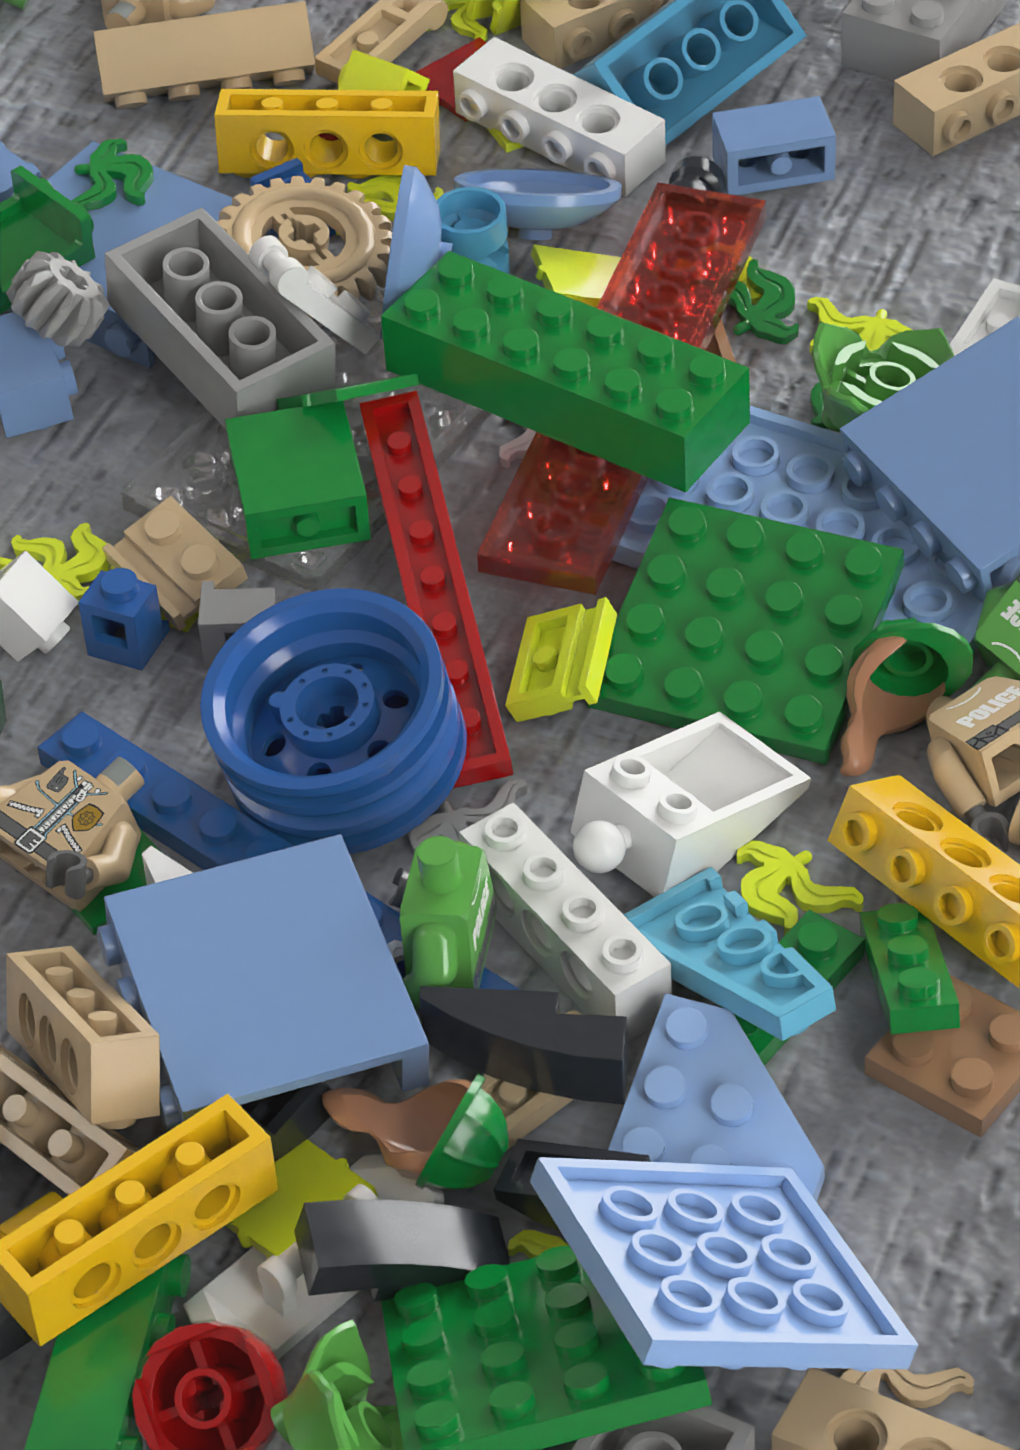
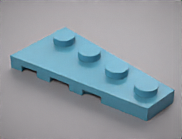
M712 867L701 871L623 914L671 963V979L782 1041L804 1032L813 1023L836 1011L833 987L794 948L784 949L778 943L776 930L765 919L757 922L749 914L747 901L735 890L727 892L723 888L721 876Z

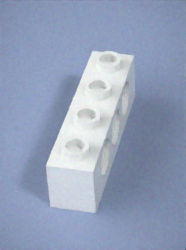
M493 37L453 70L456 113L490 130L493 127L501 131L510 141L519 143L574 172L614 179L621 183V195L625 197L666 162L665 119L496 37Z
M514 802L459 832L460 842H464L469 846H478L485 850L497 903L495 919L586 1015L627 1017L628 1041L653 1028L665 993L672 995L671 963Z

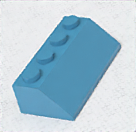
M670 0L573 75L665 119L666 146L807 35L783 0Z

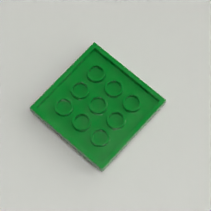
M669 497L617 616L598 702L591 705L587 703V707L675 729L683 728L717 712H721L776 753L827 765L849 708L846 691L849 666L854 647L883 621L905 564L904 550Z
M570 1246L553 1247L542 1252L538 1257L503 1266L499 1264L483 1265L469 1272L464 1280L438 1287L427 1282L400 1289L393 1299L381 1301L404 1450H540L713 1405L703 1366L659 1368L653 1365L642 1364Z

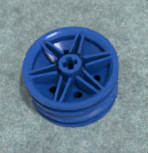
M334 588L304 593L274 604L247 621L226 641L208 670L201 692L200 710L203 729L240 811L294 846L339 834L342 835L349 854L368 851L390 843L412 831L437 810L453 789L464 764L467 748L466 724L437 642L426 623L414 611L399 601L380 593L351 588Z

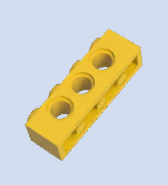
M221 89L214 114L219 173H235L239 177L251 178L294 158H298L303 163L304 173L309 177L317 174L343 175L350 179H363L370 175H402L404 165L416 166L424 176H436L440 155L438 91ZM273 132L281 135L285 139L272 140L266 137L264 134ZM330 133L338 137L339 140L327 141L318 134ZM386 134L394 140L384 142L377 140L372 135Z
M900 775L850 785L827 841L1020 989V865Z
M229 1094L224 1095L1 1238L0 1303L41 1347L277 1192L278 1183L271 1137Z

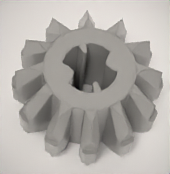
M37 251L30 260L28 259L24 262L12 278V284L6 292L12 303L11 308L13 312L26 321V327L35 329L39 332L42 339L48 337L58 346L62 347L66 345L80 347L86 339L91 338L104 320V314L110 306L106 296L103 295L105 290L102 285L92 280L90 277L91 273L83 271L78 267L75 260L67 261L57 252L48 254L47 252Z

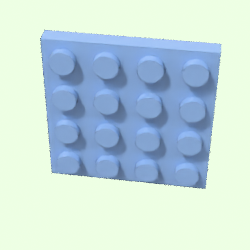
M538 1157L530 1183L643 1365H653L659 1368L720 1366L733 1370L743 1367H786L798 1371L809 1368H851L863 1372L872 1371L873 1369H909L918 1347L917 1342L792 1168Z

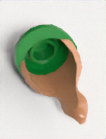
M911 617L908 619L882 621L879 626L854 647L849 666L846 691L851 717L848 720V728L840 740V749L843 756L840 774L846 777H854L866 773L873 765L878 739L882 735L903 732L924 721L930 704L940 696L949 697L962 687L972 674L973 651L967 639L954 629L936 623H923Z
M479 1074L476 1075L473 1082L465 1079L440 1082L425 1088L401 1102H386L366 1090L346 1087L326 1091L322 1096L323 1106L335 1123L343 1129L354 1133L370 1134L372 1138L377 1140L386 1165L393 1167L402 1177L416 1179L415 1186L422 1190L425 1185L453 1191L475 1187L492 1177L494 1170H496L508 1148L509 1138L506 1120L501 1108L494 1099L481 1088L486 1078Z

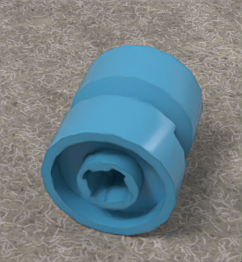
M478 187L457 188L444 193L437 199L442 222L441 242L453 243L452 252L510 274L509 248L506 239L508 236L507 214L504 200L497 193Z

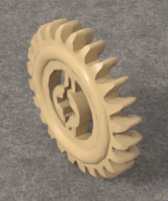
M292 176L291 182L285 184L281 178H275L270 180L269 188L261 184L249 187V195L244 193L236 195L232 198V206H225L219 211V221L217 223L248 255L252 245L273 228L278 234V240L288 250V257L297 259L306 270L310 266L319 270L337 287L334 293L336 296H339L346 290L358 300L360 294L363 298L372 302L376 296V286L385 288L392 239V223L387 217L380 215L381 208L375 202H365V195L360 191L354 190L345 193L346 185L343 183L335 182L331 186H326L324 178L314 177L311 183H305L302 176ZM327 225L337 231L345 243L341 253L336 257L329 251V228Z

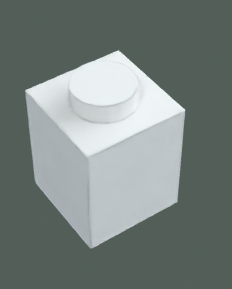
M26 550L0 570V646L17 662L36 648H39L44 654L49 652L69 631L70 627L64 622V619L78 604V601Z

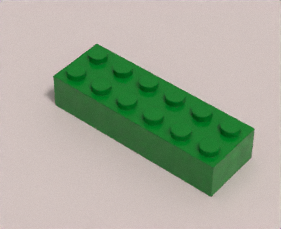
M451 251L446 252L381 315L386 371L399 376L417 373L419 384L685 493L750 423L749 367Z

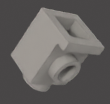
M202 581L198 627L205 669L210 668L217 653L241 626L260 612L277 604L275 587L215 589L214 581Z

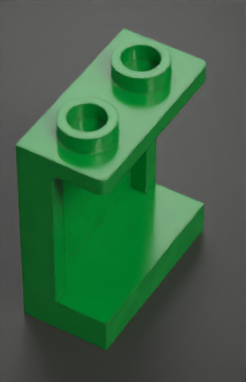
M21 165L10 171L13 195L0 203V314L12 306L6 294L12 284V278L24 262L28 259L30 260L37 251L47 252L48 254L57 252L67 261L75 260L78 267L95 258L92 238L94 223L86 208L80 203H73L55 190L45 178H38Z
M344 401L225 419L230 462L237 482L251 560L371 540L367 495Z

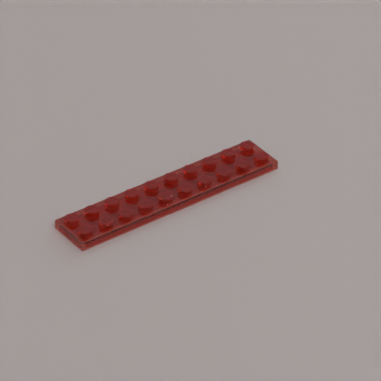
M658 182L597 309L706 351L766 220V200ZM536 432L478 550V572L596 595L649 478Z

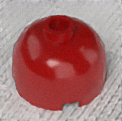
M217 1321L180 1326L157 1340L146 1354V1356L150 1357L143 1367L141 1378L135 1379L132 1399L136 1425L150 1450H266L278 1433L271 1417V1408L286 1399L288 1394L284 1370L270 1346L252 1332Z

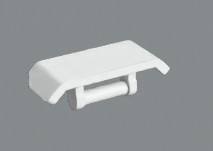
M382 1154L364 1155L350 1167V1170L375 1187L378 1198L363 1184L356 1185L343 1197V1200H405L443 1204L445 1200L441 1189L425 1185L422 1190L415 1186L416 1179L402 1177L393 1167L386 1165ZM295 1242L278 1257L272 1255L270 1258H267L252 1247L183 1305L193 1324L217 1321L247 1329L270 1346L278 1360L360 1290L308 1296L297 1242Z

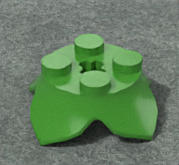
M820 322L814 336L812 358L824 396V409L821 415L822 423L829 429L840 432V428L954 357V353L942 328L906 330L891 336L877 350L871 351L866 346V340L863 341L859 334L849 328Z
M353 1320L337 1325L319 1339L296 1388L286 1399L271 1408V1417L277 1431L292 1446L293 1450H404L397 1405H371L366 1401L368 1387L374 1381L370 1378L371 1369L368 1355Z

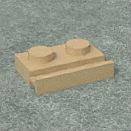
M172 496L166 498L123 531L125 537L117 544L112 546L108 543L102 547L107 561L114 568L130 569L136 574L137 579L156 585L160 612L179 632L186 627L184 622L196 612L199 613L202 581H214L215 589H235L248 579L243 564Z

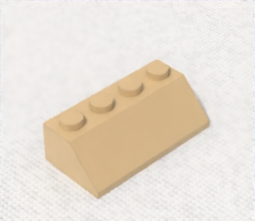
M306 1L93 31L104 103L115 102L116 109H130L147 105V97L168 94L169 101H185L200 97V89L221 86V89H253V81L273 79L274 86L299 84L305 82V74L313 73L315 68Z

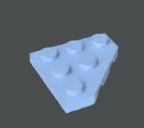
M665 993L608 1150L649 1155L651 1162L792 1168L817 1202L825 1179L824 1165L734 1014L725 1008Z

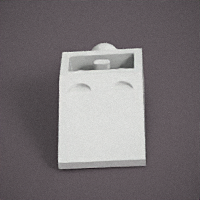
M717 712L584 770L570 832L575 836L573 853L577 862L587 871L606 873L617 868L653 897H656L709 867L718 872L737 854V850L752 841L809 789L811 778L724 714Z

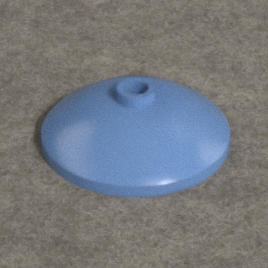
M404 165L389 253L382 314L446 252H452L453 243L441 242L442 222L439 205L425 176L416 166ZM382 324L380 328V339H383Z
M486 169L465 172L454 178V189L478 187L497 193L505 202L507 226L518 228L519 237L528 240L552 239L553 230L585 224L610 209L621 198L622 189L620 182L608 177L552 169Z

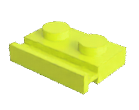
M607 597L598 599L597 605L594 608L585 609L581 603L527 617L505 704L516 722L542 716H551L559 712L571 710L574 701L585 699L588 705L598 702L617 613Z

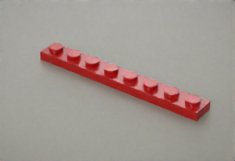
M418 391L361 402L359 406L406 604L431 630L439 647L466 724V754L463 767L453 789L514 775L512 761Z

